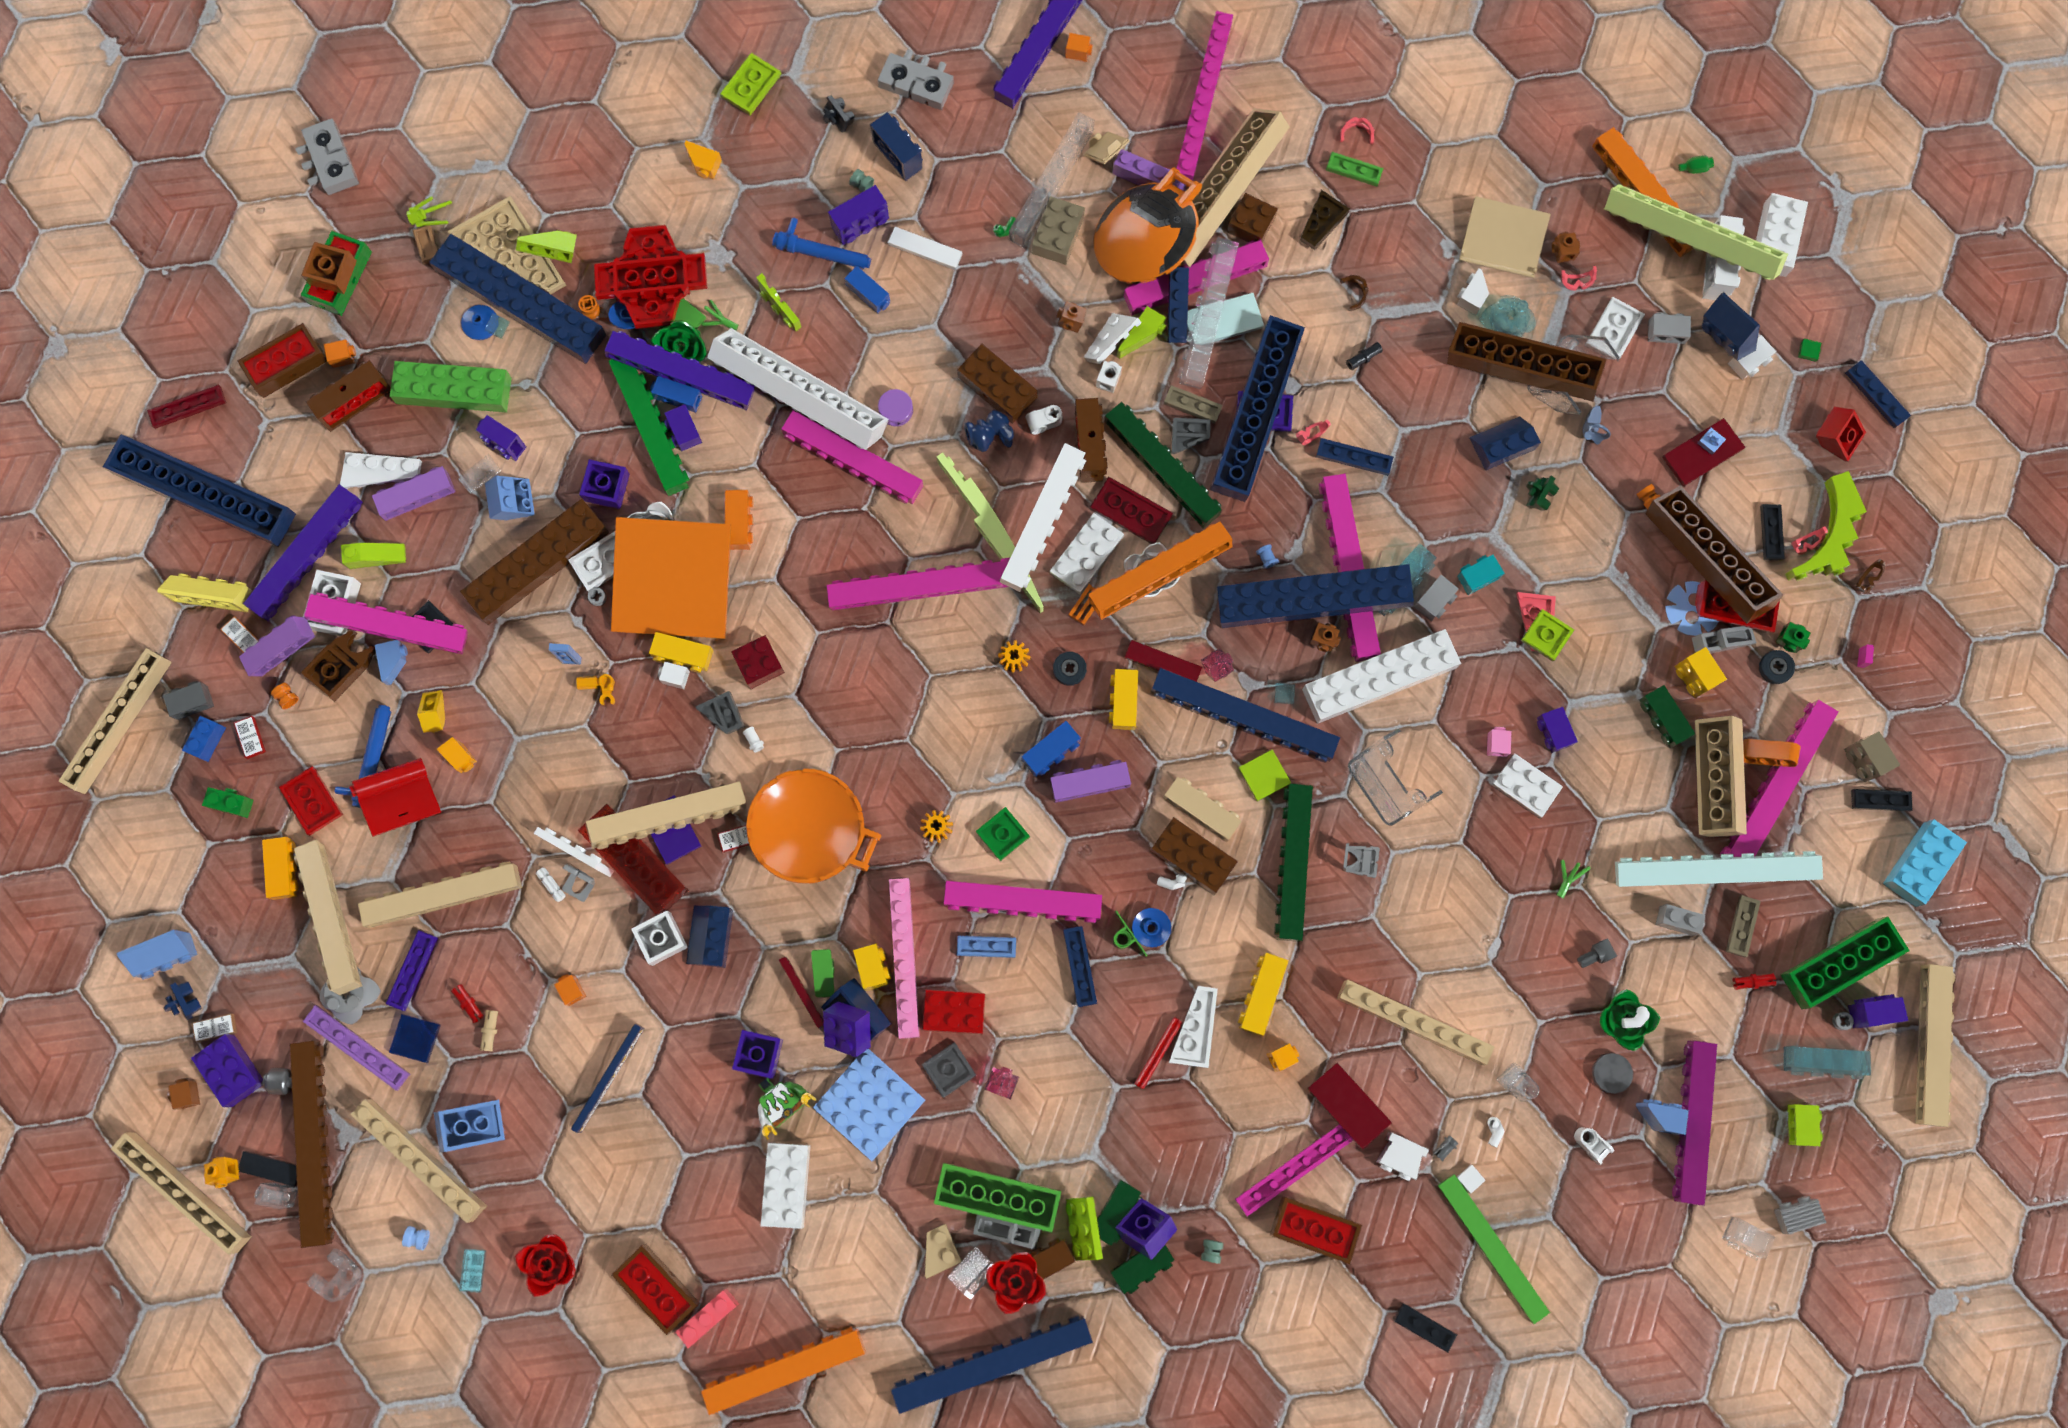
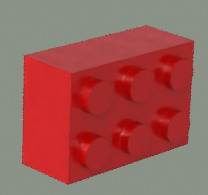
M926 990L923 1030L983 1034L985 993Z

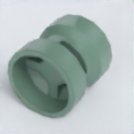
M857 169L849 180V185L859 188L860 192H864L874 184V178L864 175V172L860 169Z
M1204 1239V1252L1201 1253L1200 1260L1220 1264V1251L1223 1249L1224 1243Z

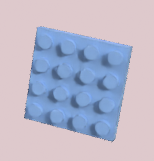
M867 1049L853 1061L813 1108L866 1157L873 1161L925 1102V1099L870 1049Z

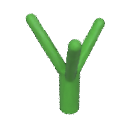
M709 300L715 311L707 306L704 309L720 321L703 322L702 326L724 325L730 329L737 330L739 325L725 318L714 302Z
M1561 860L1563 882L1557 896L1564 899L1570 884L1589 871L1590 867H1586L1575 875L1580 866L1578 862L1567 878L1565 861Z

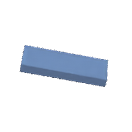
M549 643V651L562 664H581V656L569 644Z
M957 936V956L1016 958V938Z

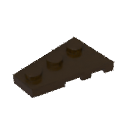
M1321 189L1312 214L1301 235V241L1313 250H1316L1349 214L1350 208Z

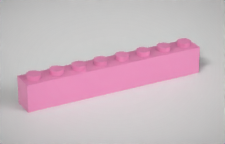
M909 878L890 879L899 1039L920 1038Z

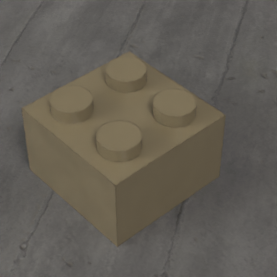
M1880 731L1844 749L1847 759L1854 764L1857 769V775L1864 782L1880 777L1900 766Z

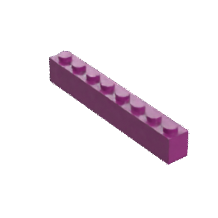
M1692 1040L1687 1041V1044L1684 1046L1686 1062L1682 1068L1684 1084L1681 1085L1680 1090L1681 1096H1683L1682 1104L1680 1105H1682V1109L1689 1111L1686 1135L1678 1134L1679 1144L1676 1146L1678 1160L1674 1167L1676 1185L1673 1186L1672 1195L1676 1202L1705 1206L1717 1044Z

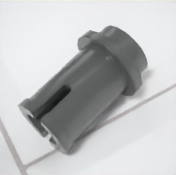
M1450 1135L1447 1138L1444 1137L1443 1143L1433 1152L1442 1162L1454 1148L1457 1149L1458 1142Z

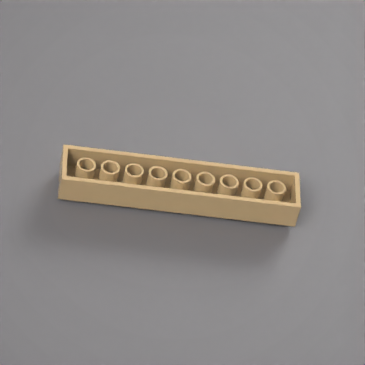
M1254 108L1201 181L1202 189L1192 201L1199 219V227H1197L1195 235L1196 241L1186 259L1180 264L1181 266L1191 267L1289 129V125L1280 111Z

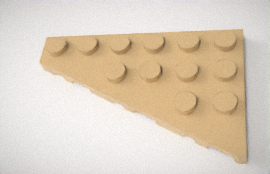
M511 196L448 231L550 295L566 286L550 258L516 251L517 238L534 233Z

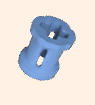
M1271 544L1263 546L1256 551V554L1260 556L1264 564V569L1270 568L1279 562L1271 550Z

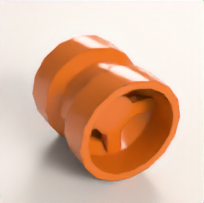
M585 295L580 298L578 306L583 315L589 319L597 318L600 315V307L596 299L591 295Z
M1650 484L1636 494L1640 500H1643L1647 510L1652 501L1661 496L1655 492L1653 484Z
M282 683L271 691L272 697L279 701V706L283 710L294 706L299 700V697L291 692V687L288 683Z

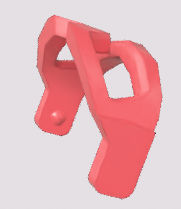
M1364 117L1350 119L1341 130L1340 142L1344 141V133L1347 129L1358 126L1368 132L1370 144L1374 143L1373 126Z
M1593 266L1592 270L1578 275L1566 274L1565 270H1562V283L1567 289L1576 291L1578 287H1581L1583 290L1587 289L1596 280L1597 268ZM1589 275L1591 277V280L1585 284L1580 280H1577L1574 285L1567 283V278L1579 279Z
M1329 420L1307 426L1305 431L1297 432L1296 437L1302 445H1307L1323 435L1331 426ZM1319 426L1320 432L1306 440L1310 436V429Z
M1824 526L1791 542L1799 555H1803L1807 552V549L1813 550L1818 547L1825 539V534L1828 533V530ZM1813 535L1819 538L1813 545L1804 542L1803 549L1799 550L1798 547L1801 546V541Z

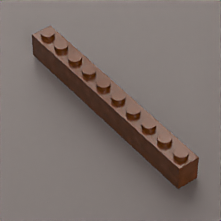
M321 1041L290 1043L301 1248L332 1244L334 1239V1229L331 1227L333 1209L330 1207L332 1189L329 1186L331 1169L327 1161L330 1150L326 1143L328 1126L325 1125L327 1106L324 1105V1096H326V1087L323 1084L325 1067L322 1064L324 1048Z

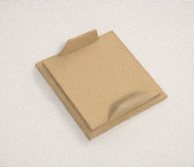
M1097 132L1089 140L1090 148L1083 156L1106 164L1130 142V139L1111 132H1107L1103 136Z

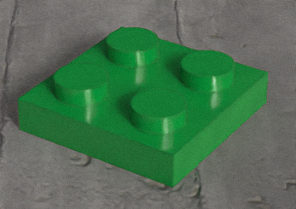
M1006 807L976 830V833L1000 862L1030 838V835Z

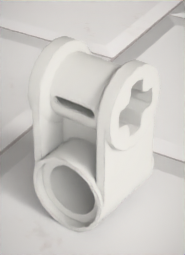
M1051 405L1028 413L1026 420L1033 435L1040 434L1045 430L1059 426L1062 423V410L1060 407Z
M1584 1127L1576 1130L1574 1134L1575 1141L1597 1164L1601 1165L1603 1163L1602 1160L1609 1153L1614 1152L1613 1147L1595 1130ZM1585 1132H1588L1589 1134V1140L1587 1142H1584L1583 1140V1134Z

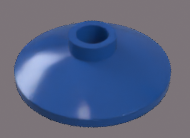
M620 302L614 303L609 309L610 322L620 329L635 328L626 306Z
M475 305L469 308L463 314L461 320L464 333L474 340H485L491 337L496 332L499 323L495 311L486 305ZM481 318L479 322H475L476 319Z
M1144 909L1134 918L1132 924L1133 935L1143 946L1158 947L1164 944L1171 934L1170 919L1159 909ZM1153 925L1155 931H1148V926Z

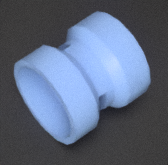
M408 1226L403 1235L402 1245L405 1247L413 1245L417 1250L423 1251L427 1246L430 1231L425 1229L417 1231L416 1227Z

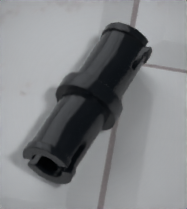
M1375 342L1367 349H1361L1357 355L1346 360L1347 367L1353 371L1363 363L1367 364L1371 358L1383 352L1382 346Z

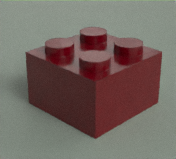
M766 635L731 651L750 690L785 673Z

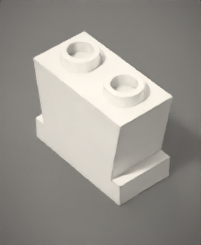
M1388 1132L1385 1140L1389 1142L1376 1162L1380 1163V1168L1390 1173L1392 1170L1399 1172L1398 1176L1407 1181H1410L1411 1178L1417 1180L1421 1158L1426 1157L1429 1150L1392 1132Z

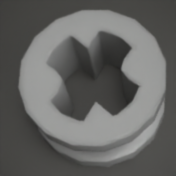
M593 588L588 592V600L594 606H601L606 602V594L600 588ZM595 593L602 595L598 601L592 599L595 597Z
M1842 1012L1836 1013L1833 1016L1832 1023L1838 1030H1848L1852 1028L1854 1020L1849 1013ZM1839 1018H1846L1844 1021L1846 1025H1840L1841 1020Z

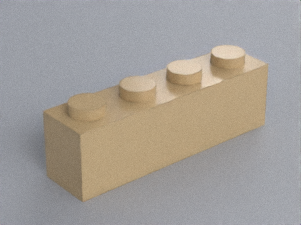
M1177 777L1163 799L1225 842H1228L1241 823L1240 816L1231 810L1229 812L1223 808L1224 805L1219 801L1209 799L1207 797L1208 794L1202 789L1198 788L1196 790L1191 786L1192 783L1186 778L1182 777L1180 779Z

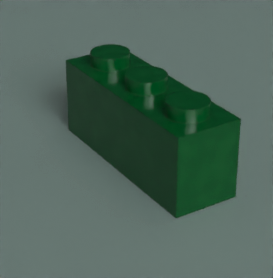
M1665 685L1639 699L1641 708L1650 716L1653 727L1659 730L1662 735V741L1670 748L1696 734Z
M1121 1179L1118 1181L1097 1218L1100 1240L1112 1246L1113 1242L1117 1244L1121 1238L1115 1227L1142 1198L1140 1196L1142 1192Z
M1164 1245L1152 1260L1138 1252L1111 1270L1110 1273L1124 1294L1128 1292L1130 1295L1139 1289L1138 1285L1143 1281L1148 1283L1156 1277L1155 1273L1162 1270L1164 1272L1173 1266L1172 1262L1175 1259L1166 1245Z

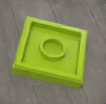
M1541 609L1521 641L1553 662L1574 632V629Z
M1273 749L1238 768L1257 802L1291 783Z

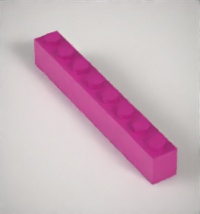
M1259 240L1257 242L1250 241L1240 248H1231L1223 254L1217 253L1207 260L1200 259L1191 267L1181 266L1189 268L1188 295L1265 268L1268 265L1269 257L1262 241ZM1164 273L1154 281L1137 285L1131 284L1124 289V299L1131 315L1143 312L1147 306L1152 309L1168 303L1169 274Z
M795 411L791 412L782 427L784 438L788 441L799 443L806 451L812 450L816 452V455L823 460H826V458L831 460L832 464L840 469L844 467L849 470L848 472L851 475L864 478L865 482L871 486L877 485L881 487L884 493L888 495L892 493L902 503L907 504L908 502L913 505L923 488V480L868 450L857 447L853 442L841 438L840 435Z
M323 593L310 594L304 617L310 621L463 655L468 631L464 629L463 625H445V622L434 619L432 622L426 620V617L420 615L410 617L406 616L407 613L397 610L392 613L380 606L370 608L367 607L366 603L362 602L348 603L347 599L340 597L331 599Z
M946 881L944 906H948V910L959 911L960 908H967L968 912H979V909L987 910L989 914H998L999 911H1004L1006 915L1010 916L1026 913V917L1037 918V915H1045L1046 919L1054 920L1059 916L1065 917L1066 921H1076V918H1081L1087 923H1096V920H1100L1102 895Z

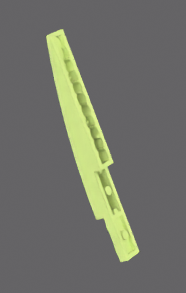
M943 453L938 455L937 463L977 515V518L974 519L976 528L999 559L1011 558L1015 546L971 477L966 480L960 471L957 472L953 467L955 464L949 456L946 457ZM1030 579L1027 588L1022 587V590L1037 610L1042 613L1043 604L1032 579Z

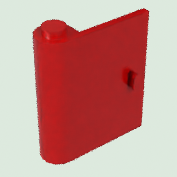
M421 758L351 781L352 785L349 786L352 797H357L372 837L441 813Z

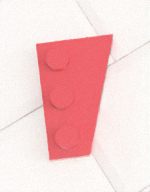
M1521 592L1516 594L1526 632L1541 609L1553 616L1555 615L1556 596Z

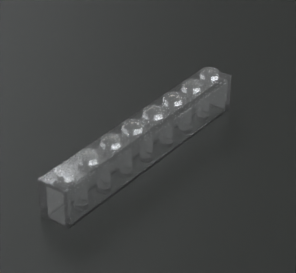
M1078 112L1009 230L1010 241L1026 248L1041 222L1050 196H1056L1092 135L1094 119Z
M1218 237L1210 245L1209 253L1212 255L1205 265L1204 271H1207L1206 278L1203 277L1200 288L1203 289L1201 296L1198 295L1195 306L1198 307L1197 314L1194 313L1192 316L1191 324L1194 326L1187 336L1186 342H1189L1188 349H1184L1182 360L1185 361L1183 367L1180 366L1178 371L1179 384L1201 389L1204 384L1239 246L1238 242Z

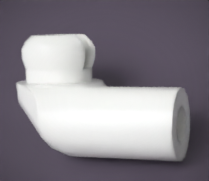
M1644 1006L1638 1007L1634 1018H1622V1027H1641L1650 1016L1647 1008Z

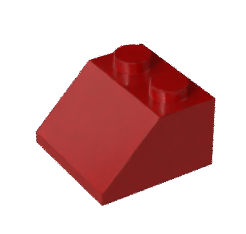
M1834 407L1830 414H1828L1822 427L1818 430L1816 437L1824 449L1848 462L1865 436L1866 431L1854 409Z

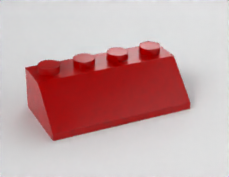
M1706 579L1698 585L1695 606L1699 617L1772 633L1775 632L1780 601L1773 609L1746 624Z

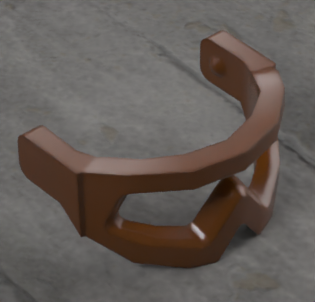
M1358 275L1341 278V284L1352 282L1360 286L1363 291V297L1358 304L1350 306L1349 309L1353 311L1361 308L1366 301L1369 289L1366 280Z
M1881 559L1873 562L1856 584L1857 589L1865 594L1869 593L1874 588L1873 581H1879L1882 577L1886 562ZM1874 567L1881 569L1876 577H1868L1870 584L1868 588L1861 585Z

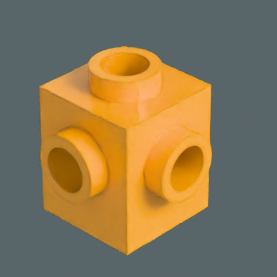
M217 1157L212 1159V1162L204 1164L205 1184L212 1185L215 1188H224L228 1183L238 1180V1160Z

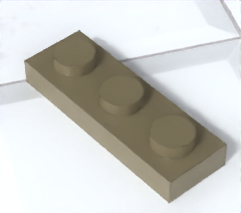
M1172 385L1164 401V404L1201 419L1211 420V423L1216 424L1223 407L1221 404Z
M1743 895L1739 896L1726 952L1744 958L1748 957L1761 901Z

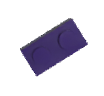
M685 404L665 412L667 419L664 422L668 431H673L674 435L671 438L675 447L679 446L681 451H684L702 443Z
M1563 707L1537 717V726L1541 732L1543 731L1545 745L1551 750V753L1573 746L1578 742Z

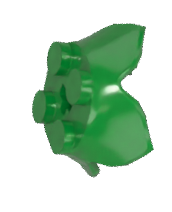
M682 320L673 321L669 327L659 330L651 339L653 346L659 345L670 353L677 352L688 360L692 358L701 362L707 355L705 343L700 337V331Z
M1625 989L1616 994L1610 1005L1602 1011L1600 1025L1603 1031L1613 1037L1620 1046L1635 1051L1643 1045L1644 1036L1656 1029L1661 1017L1654 1008L1641 1004L1634 992ZM1644 1006L1647 1008L1650 1016L1641 1027H1622V1018H1625V1015L1626 1018H1634L1638 1007Z

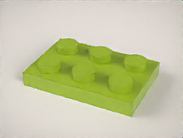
M751 53L722 90L720 96L751 116L781 76V71Z
M1093 1196L1066 1199V1212L1070 1224L1069 1233L1072 1237V1253L1075 1261L1103 1259Z

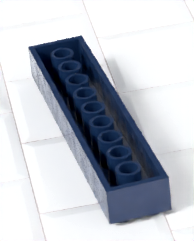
M453 234L448 236L429 262L440 275L584 364L589 361L607 335L603 327Z
M1272 315L1269 316L1210 487L1211 491L1242 502H1246L1249 497L1305 327Z
M122 434L119 436L103 465V468L120 478L277 547L281 544L296 516V513L282 504Z
M1409 564L1217 586L1222 628L1413 607L1414 604Z

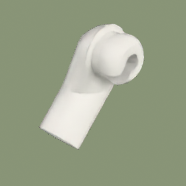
M1177 874L1176 879L1171 880L1160 876L1157 885L1170 890L1178 889L1186 885L1187 877L1184 874Z
M1490 1117L1487 1124L1492 1135L1488 1144L1497 1148L1504 1134V1128L1498 1118Z

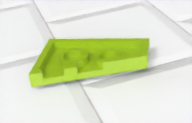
M761 273L756 277L761 291L759 293L765 302L769 301L772 304L771 308L777 315H782L783 321L788 328L792 327L795 331L801 328L800 320L785 301L780 302L781 298L774 287L769 288L767 286L766 277Z

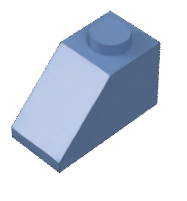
M398 640L375 645L381 681L386 685L393 683L406 664L407 648L405 644L403 645Z

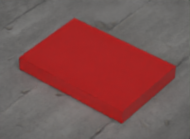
M313 766L279 787L306 834L309 836L343 815Z

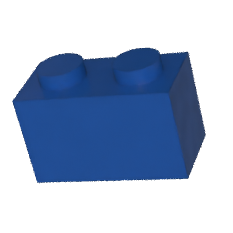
M200 716L182 751L209 762L226 727Z

